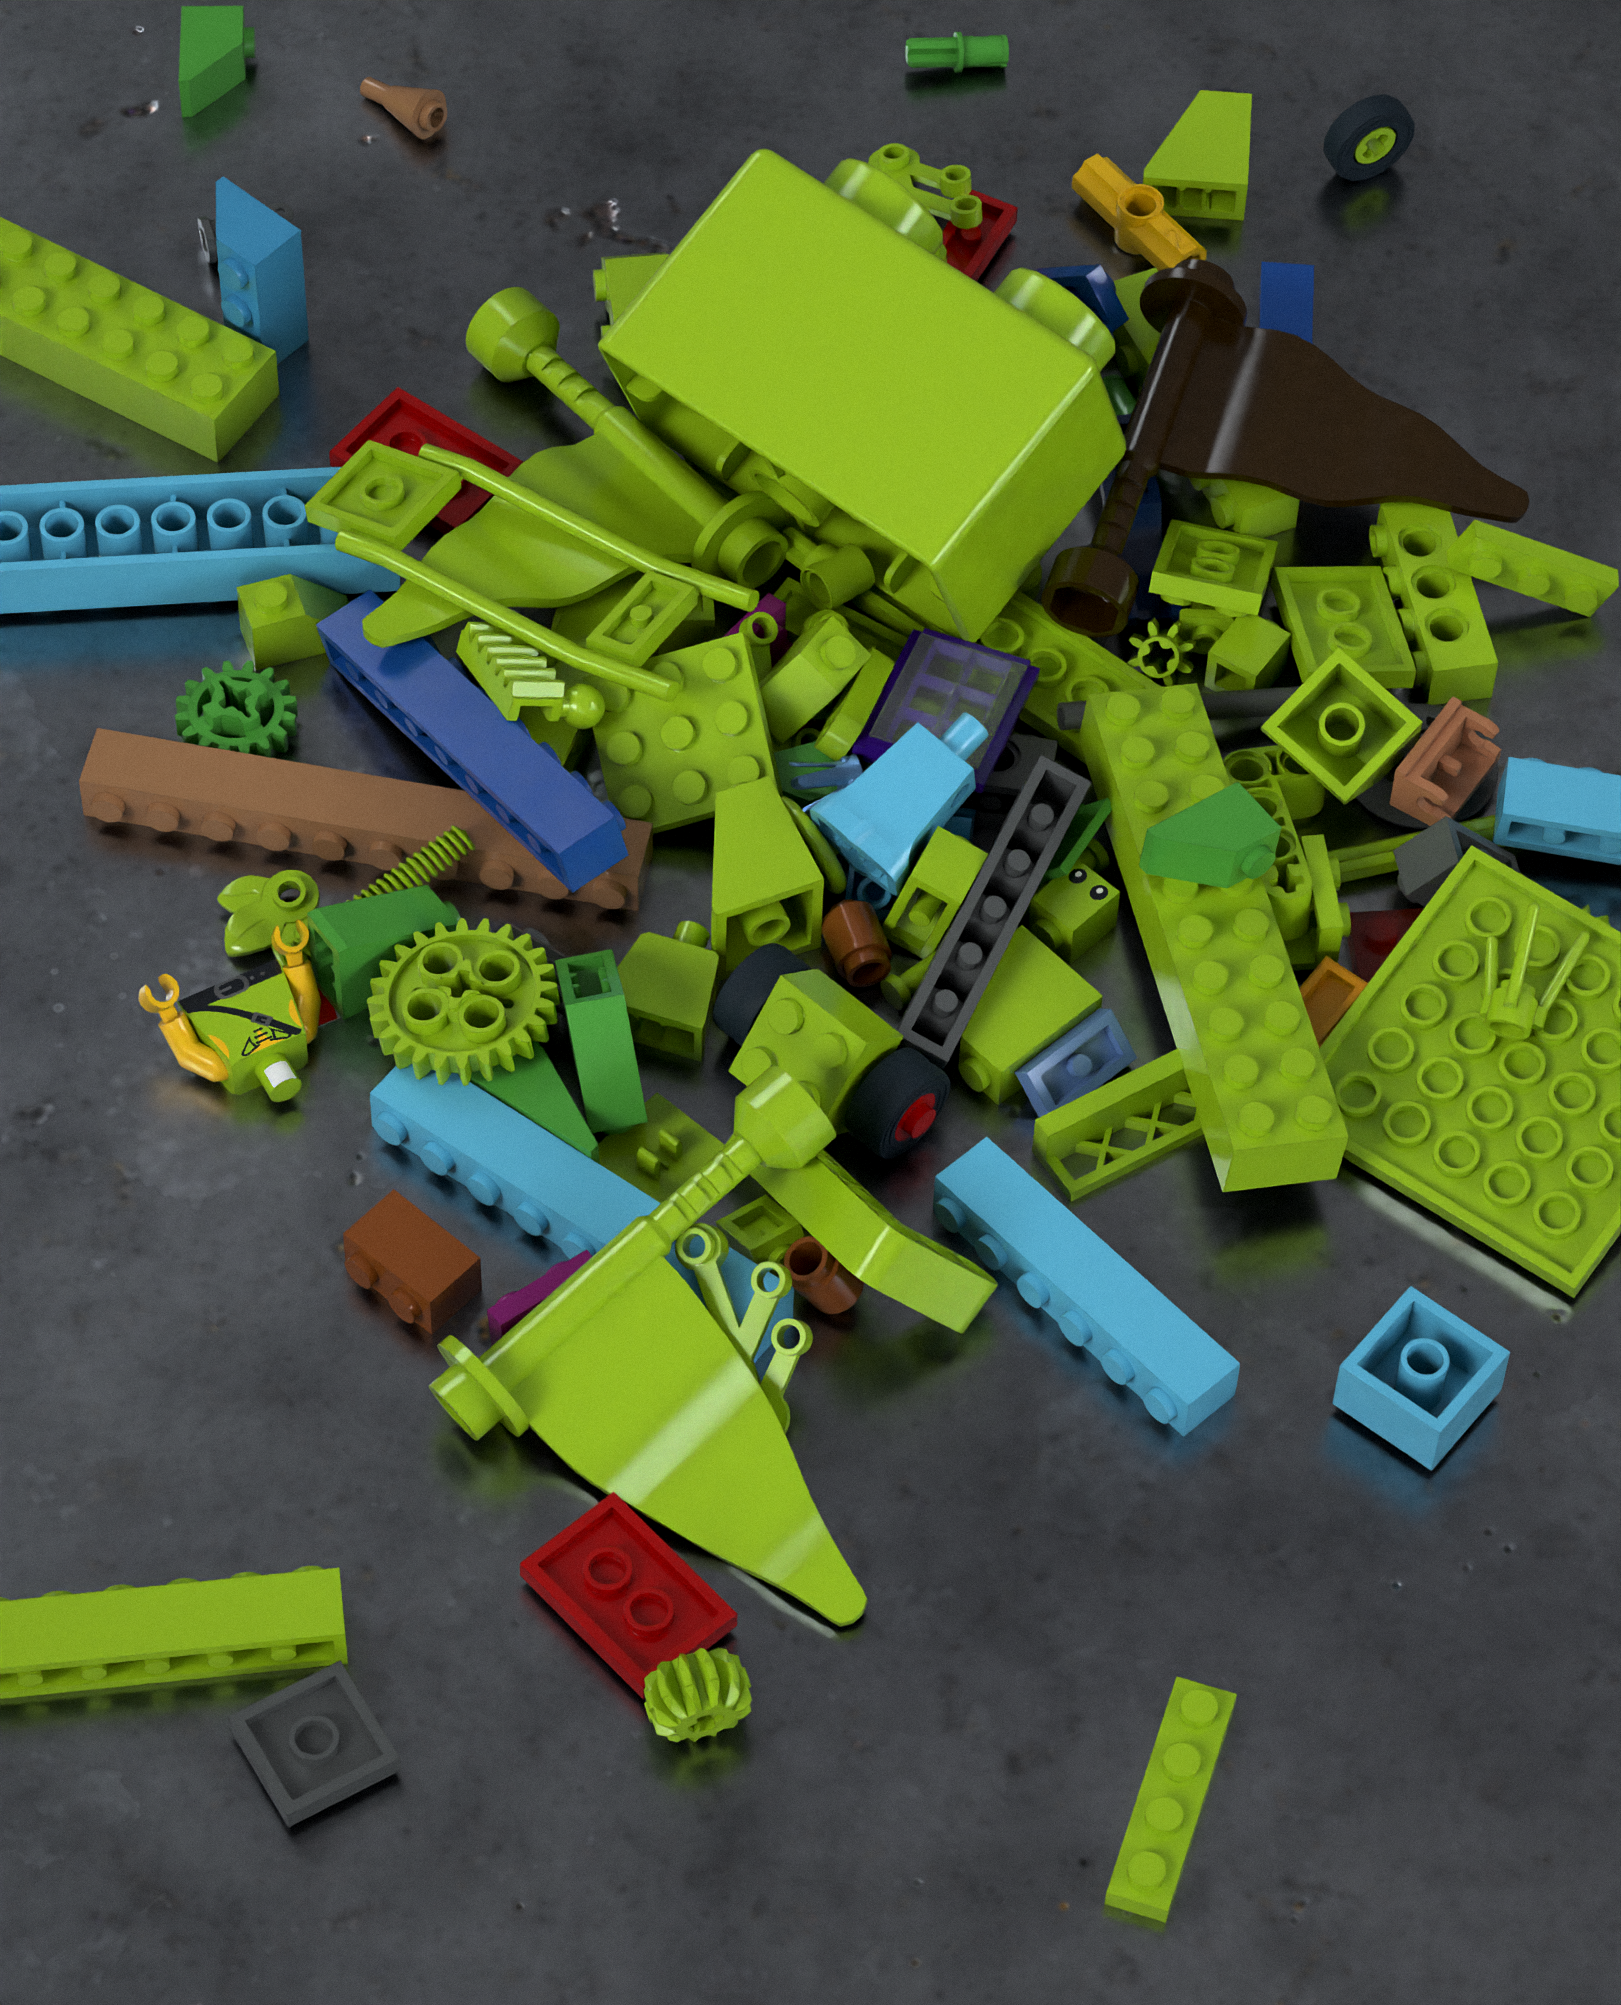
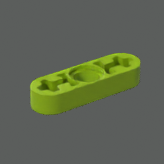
M873 646L867 650L872 656L842 689L814 745V748L833 761H838L841 757L845 756L860 735L896 663Z

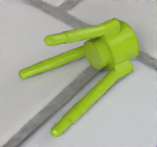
M1531 903L1528 906L1511 977L1508 980H1503L1500 988H1497L1498 940L1495 936H1489L1486 940L1484 998L1479 1016L1485 1018V1028L1504 1038L1515 1040L1527 1039L1532 1029L1543 1030L1548 1010L1590 940V934L1587 931H1582L1578 935L1538 1001L1534 997L1535 988L1523 982L1540 910L1537 903Z

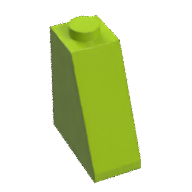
M1200 90L1144 168L1142 184L1152 186L1162 194L1164 198V211L1170 216L1244 221L1249 176L1252 94Z
M1021 925L1015 930L961 1035L958 1066L961 1076L973 1090L977 1092L983 1091L997 1105H1000L1022 1088L1015 1071L1097 1009L1102 1008L1103 995L1026 927Z

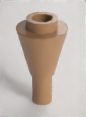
M366 77L360 85V94L382 104L389 113L420 139L429 138L432 134L439 131L446 121V98L440 90L398 85L390 86L372 77Z

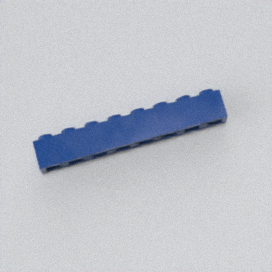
M368 590L316 624L330 664L572 893L629 855L621 833L626 829V824L618 809L609 800L601 803L593 795L589 784L578 771L574 770L569 773L565 770L557 754L549 744L543 741L538 745L531 738L528 729L519 717L517 721H507L482 686L476 687L470 682L462 665L454 657L446 660L440 654L437 645L430 635L385 648L372 645L363 635L362 620L384 603L372 590Z

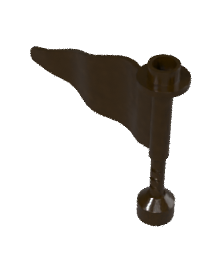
M1188 259L1179 262L1174 268L1163 269L1152 274L1145 282L1140 295V309L1147 322L1161 335L1124 434L1127 443L1126 451L1123 458L1117 464L1118 469L1091 543L1068 548L1056 556L1041 596V603L1045 612L1052 620L1077 634L1089 637H1110L1120 633L1125 628L1139 590V579L1135 571L1123 558L1122 553L1147 483L1150 478L1157 474L1158 469L1191 479H1226L1266 486L1307 503L1325 507H1351L1389 502H1407L1426 505L1464 516L1506 523H1517L1521 520L1528 509L1530 501L1527 491L1482 466L1440 426L1420 413L1381 397L1365 388L1317 346L1297 335L1283 331L1246 327L1247 308L1242 297L1235 290L1231 276L1214 263L1199 259Z

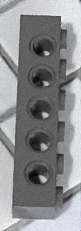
M1040 755L1021 787L988 851L985 862L956 912L896 1028L903 1035L896 1050L905 1047L912 1048L926 1057L930 1063L936 1065L941 1070L944 1069L1075 816L1091 781Z

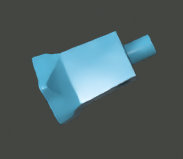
M963 712L939 739L917 722L853 783L839 792L825 796L810 809L811 820L824 838L847 860L856 872L868 877L886 891L898 896L911 875L917 858L925 850L937 826L943 828L976 789L974 768L965 761L987 739L989 734L976 718L966 712Z

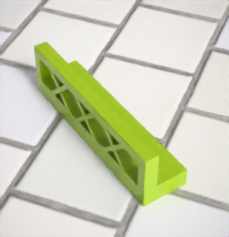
M1177 1048L1035 1119L1032 1152L1070 1202L1204 1134L1197 1111L1194 1120L1183 1126L1158 1121L1161 1109L1172 1103L1195 1107L1184 1073L1179 1049ZM1152 1114V1118H1151V1119H1146V1118H1144V1117H1146V1116ZM1124 1127L1148 1132L1145 1145L1133 1151L1109 1146L1112 1134ZM1155 1134L1162 1135L1161 1137L1154 1140ZM1103 1139V1143H1102V1144L1095 1143V1142H1097V1141ZM1075 1152L1099 1157L1096 1170L1076 1180L1073 1179L1060 1161ZM1106 1159L1113 1160L1105 1165Z

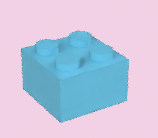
M1410 1286L1339 1366L1332 1404L1432 1471L1502 1390L1510 1351Z

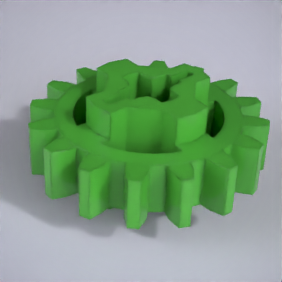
M228 660L223 661V672L215 674L213 670L205 667L202 669L203 682L199 683L190 679L185 682L186 695L177 696V714L175 715L177 736H182L183 743L271 757L272 749L285 753L288 750L287 736H296L297 734L296 718L298 717L296 696H290V685L287 679L275 682L274 669L271 667L264 669L258 674L254 672L253 661L247 660L242 670H234L233 665Z

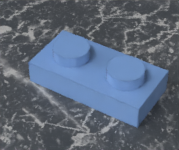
M1099 1008L1015 1071V1074L1038 1117H1041L1099 1088L1137 1059V1056L1112 1009Z

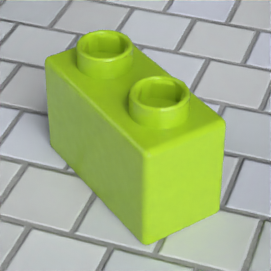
M765 148L756 150L748 157L598 343V348L639 421L669 448L739 495L752 491H763L785 510V526L802 531L819 545L832 543L838 548L848 543L856 545L865 553L873 567L875 574L874 585L949 636L976 643L1125 454L1127 443L1100 374L1115 354V340L1106 325L1080 299L1056 281L1037 271L1024 267L1012 270L993 293L934 255L943 243V232L934 216L900 183L867 162L854 158L842 160L824 183H822L774 151Z

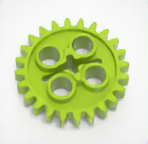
M465 918L459 919L456 931L448 932L445 926L438 922L435 923V936L428 939L419 931L413 933L416 946L412 949L396 944L394 950L397 962L390 960L380 961L382 977L371 979L370 985L373 996L367 998L374 1038H379L384 1056L394 1054L398 1069H403L413 1064L416 1079L420 1080L431 1070H435L438 1084L444 1085L451 1073H459L463 1086H466L471 1080L472 1072L480 1071L487 1081H492L493 1066L500 1064L509 1072L515 1071L513 1056L519 1054L525 1058L532 1059L534 1057L532 1041L547 1042L549 1036L546 1025L557 1024L558 1018L555 1006L560 1004V996L553 964H548L543 947L533 949L531 936L528 933L514 940L512 927L508 923L496 933H492L489 919L486 918L480 922L476 930H468Z

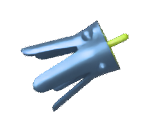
M856 754L843 756L835 762H789V765L793 767H832L794 777L790 784L796 790L837 786V789L830 794L836 793L849 786L863 773ZM823 798L804 807V812L811 817L810 809Z

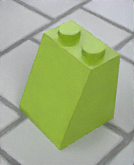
M770 776L751 782H739L730 786L727 790L716 793L711 950L720 956L721 981L729 978L746 957L766 944L778 943L786 947L794 955L821 947L824 878Z

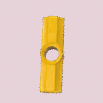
M1098 153L1086 159L1078 172L1073 175L1072 189L1114 228V241L1123 251L1131 254H1141L1158 271L1174 268L1179 262L1188 259L1206 261L1207 250L1164 211V198L1162 194L1152 186L1136 184L1108 157H1101Z

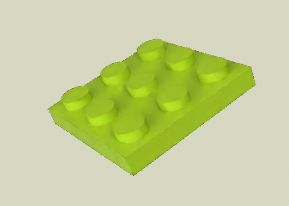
M743 632L648 658L640 668L678 682L679 691L677 697L671 703L592 674L582 677L583 683L597 688L605 701L603 717L593 726L608 800L618 809L623 818L653 823V834L715 817L717 792L727 790L730 786L739 782H751L766 776H770L780 797H784L749 638Z

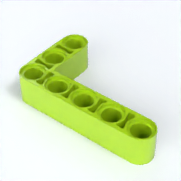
M734 1132L730 1136L726 1144L723 1146V1148L727 1146L734 1138H736ZM824 1149L800 1170L767 1168L759 1165L750 1173L786 1211L854 1276L877 1291L961 1334L965 1333L998 1286V1282L991 1275L969 1259L902 1224Z

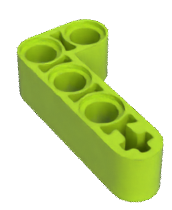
M1278 745L1231 752L1223 759L1230 784L1239 782L1282 828L1275 852V861L1261 876L1283 941L1300 938L1310 927L1313 881L1292 820L1311 817L1320 812L1324 806L1325 787Z

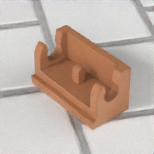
M1452 696L1395 770L1389 805L1429 826L1445 816L1454 820L1498 762L1502 749L1491 741L1479 737L1474 730L1481 732L1485 737L1494 739L1500 731L1498 726L1490 719L1463 706L1461 700Z

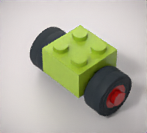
M778 943L766 944L746 957L729 976L716 999L713 1009L715 1024L722 1032L733 1038L741 1046L728 1070L733 1076L748 1086L771 1065L778 1066L798 1082L813 1098L831 1122L836 1135L850 1132L856 1139L866 1144L870 1150L884 1159L898 1157L915 1145L935 1122L946 1103L950 1091V1080L944 1071L930 1063L926 1057L912 1048L905 1047L896 1050L903 1038L901 1033L818 968L812 969L804 961L798 959L790 950Z

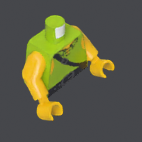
M301 920L296 921V929L300 935V942L297 946L290 947L282 942L278 925L273 930L271 936L272 945L278 953L286 956L288 965L283 966V968L279 960L275 959L177 1001L179 997L178 983L168 974H162L158 977L160 986H162L166 993L165 1002L157 1001L152 996L151 990L147 985L141 987L138 996L140 1005L146 1011L159 1013L162 1020L158 1026L181 1067L212 1082L221 1081L232 1094L241 1095L263 1085L272 1101L283 1102L298 1093L302 1083L295 1071L303 1068L308 1063L307 1044L312 1042L317 1036L321 999L311 961L304 960L302 952L309 939V930ZM176 1001H177L178 1011H177V1009H176L175 1006H174V1003H175Z

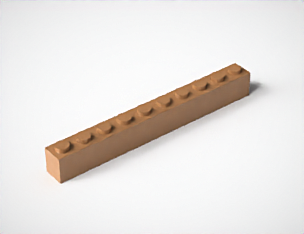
M102 728L96 729L79 779L83 814L85 816L96 817L105 822L120 821L149 826L162 832L178 831L201 835L215 841L223 842L230 840L259 845L272 851L288 850L317 855L322 859L330 861L345 860L369 864L382 870L398 869L399 862L405 863L406 857L413 858L414 852L420 853L421 846L428 848L429 841L435 842L436 836L443 837V831L450 832L451 825L461 830L465 829L476 847L475 851L470 850L468 845L458 835L468 851V856H464L451 841L461 857L460 861H456L444 847L453 862V867L448 866L436 851L446 870L442 872L429 857L438 872V877H434L422 863L429 876L440 880L455 879L484 884L498 890L513 889L536 893L550 899L565 898L594 903L607 909L623 908L639 911L653 858V823L623 818L626 829L621 833L629 855L572 893L463 790Z

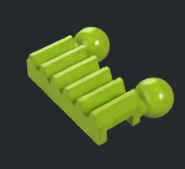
M468 622L464 630H461L456 653L507 721H517L521 706H538L548 721H559V718L562 717L567 724L577 729L593 727L603 717L605 701L600 691L594 686L584 683L575 684L564 692L565 682L555 679L556 670L552 668L558 662V659L488 622Z

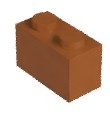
M394 1189L343 1233L344 1264L351 1278L363 1288L373 1287L388 1299L391 1308L402 1320L407 1323L415 1321L431 1335L482 1290L481 1258Z

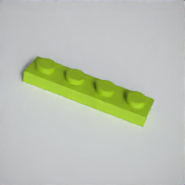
M1176 1676L1106 1891L1104 1904L1165 1923L1167 1922L1233 1714L1237 1694Z

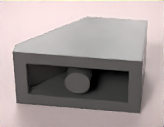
M1447 816L1393 850L1399 870L1397 882L1400 890L1410 902L1419 903L1426 907L1471 845L1518 873L1520 871L1514 854Z

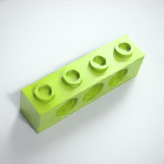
M1380 503L1377 524L1371 525L1369 529L1370 547L1375 558L1381 557L1384 565L1382 572L1391 598L1395 601L1396 612L1417 670L1414 685H1421L1426 704L1431 705L1448 703L1452 696L1461 701L1491 698L1498 660L1471 576L1447 568V550L1458 538L1451 513L1417 503Z

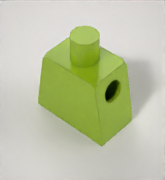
M682 921L678 924L672 938L652 932L643 933L638 937L617 967L625 996L633 1041L702 1062L705 1056L713 1020V1009L720 985V956L715 951L705 949L710 939V934L702 925L693 921Z

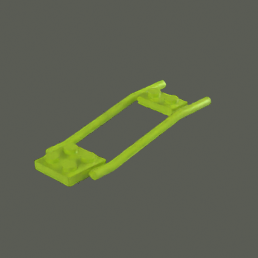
M368 440L304 505L309 523L338 533L335 539L336 550L382 566L573 668L668 703L673 702L677 697L679 691L678 682L640 667L698 604L697 597L699 594L747 612L754 611L759 602V592L665 559L474 459L428 443L422 446L417 457ZM463 479L645 573L586 638L587 646L585 648L401 552L462 488L461 481Z

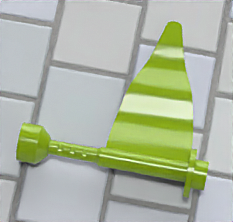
M522 287L504 289L489 298L478 309L466 333L468 352L502 382L511 383L535 376L594 431V435L575 445L551 447L535 453L523 462L508 478L665 559L677 563H691L694 569L750 589L764 584L779 570L788 551L787 539L782 535L786 524L785 510L775 503L771 497L763 491H752L742 494L729 502L623 406H615L556 353L560 333L559 320L555 314L527 289ZM495 495L470 520L445 534L420 561L506 607L556 608L569 606L587 599L627 575L639 571ZM406 579L396 593L362 620V630L364 637L372 645L385 648L430 635L474 615Z
M771 1065L735 1097L734 1135L736 1138L649 1215L636 1217L479 1358L454 1336L448 1335L437 1347L450 1367L428 1387L447 1413L474 1440L478 1441L498 1422L517 1437L531 1427L572 1470L607 1495L614 1491L633 1510L663 1525L728 1564L794 1596L832 1623L842 1627L853 1624L864 1614L868 1603L867 1597L826 1528L811 1498L783 1428L763 1390L688 1283L665 1259L670 1253L672 1242L759 1165L767 1168L800 1170L836 1138L834 1127L813 1098L788 1073L776 1065Z

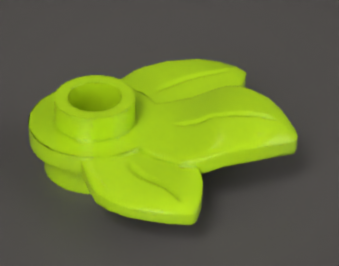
M284 870L276 873L271 878L248 875L228 884L217 897L218 903L224 909L233 913L225 928L224 942L226 954L229 957H238L260 952L271 947L276 959L279 960L283 968L284 965L279 954L272 945L271 936L273 930L277 925L279 926L280 938L285 945L286 943L293 944L294 937L300 938L296 929V921L301 920L308 928L307 913L318 908L320 903V893L314 879L303 871ZM296 889L300 891V895L295 901L285 902L280 899L281 894L287 890Z

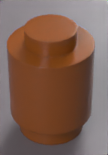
M854 899L842 900L834 904L822 919V934L838 974L847 979L848 983L853 987H868L882 981L890 973L892 951L874 907L868 902Z
M813 1236L802 1237L788 1248L784 1257V1266L791 1273L792 1287L819 1311L826 1314L841 1313L853 1306L859 1299L864 1282L848 1271Z

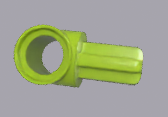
M788 527L782 531V535L788 542V551L786 552L785 559L801 570L800 581L803 591L817 610H834L874 585L875 574L873 567L865 553L856 545L848 543L841 548L832 543L819 545L802 531L795 530L793 527Z

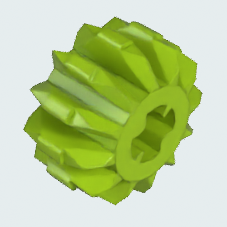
M699 1648L691 1654L685 1655L680 1653L679 1657L672 1661L661 1662L657 1666L656 1671L650 1672L644 1678V1694L646 1698L644 1705L650 1723H653L656 1734L667 1737L669 1741L679 1742L689 1738L691 1741L696 1742L704 1736L711 1735L716 1737L717 1732L723 1729L734 1728L738 1724L739 1719L745 1718L751 1712L750 1702L752 1697L749 1690L751 1683L745 1667H742L739 1656L728 1653L727 1649L716 1648L707 1652L704 1648Z

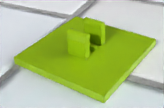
M657 1092L645 1102L647 1123L637 1124L625 1133L609 1134L598 1143L600 1165L662 1203L718 1154L725 1144Z

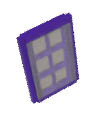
M924 628L922 632L913 629L864 728L854 742L852 753L863 756L862 761L873 764L917 722L939 739L963 712H966L976 718L989 734L987 739L965 761L974 768L976 785L974 791L983 793L1039 677L1040 668L1030 665V660Z

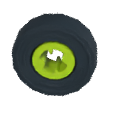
M1387 94L1372 95L1350 106L1332 123L1324 138L1323 152L1338 175L1351 181L1365 180L1382 173L1399 160L1408 149L1414 137L1415 123L1408 110L1397 98Z

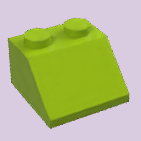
M1338 647L1261 726V731L1345 805L1379 782L1419 740L1423 722Z

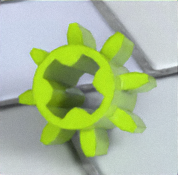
M1153 618L1148 622V632L1150 634L1148 638L1136 633L1130 637V643L1139 648L1138 655L1133 656L1127 664L1131 667L1140 666L1145 676L1151 680L1163 678L1166 686H1174L1176 681L1174 671L1176 668L1183 673H1190L1193 670L1194 665L1191 661L1185 659L1184 656L1185 652L1190 651L1197 643L1196 640L1192 639L1184 641L1178 634L1181 627L1180 621L1177 620L1170 629H1160L1159 622ZM1157 641H1159L1163 649L1172 648L1174 651L1167 665H1164L1161 658L1152 659L1149 654L1156 646Z

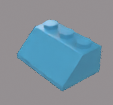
M223 176L216 181V245L224 326L275 350L278 365L309 340L301 230Z

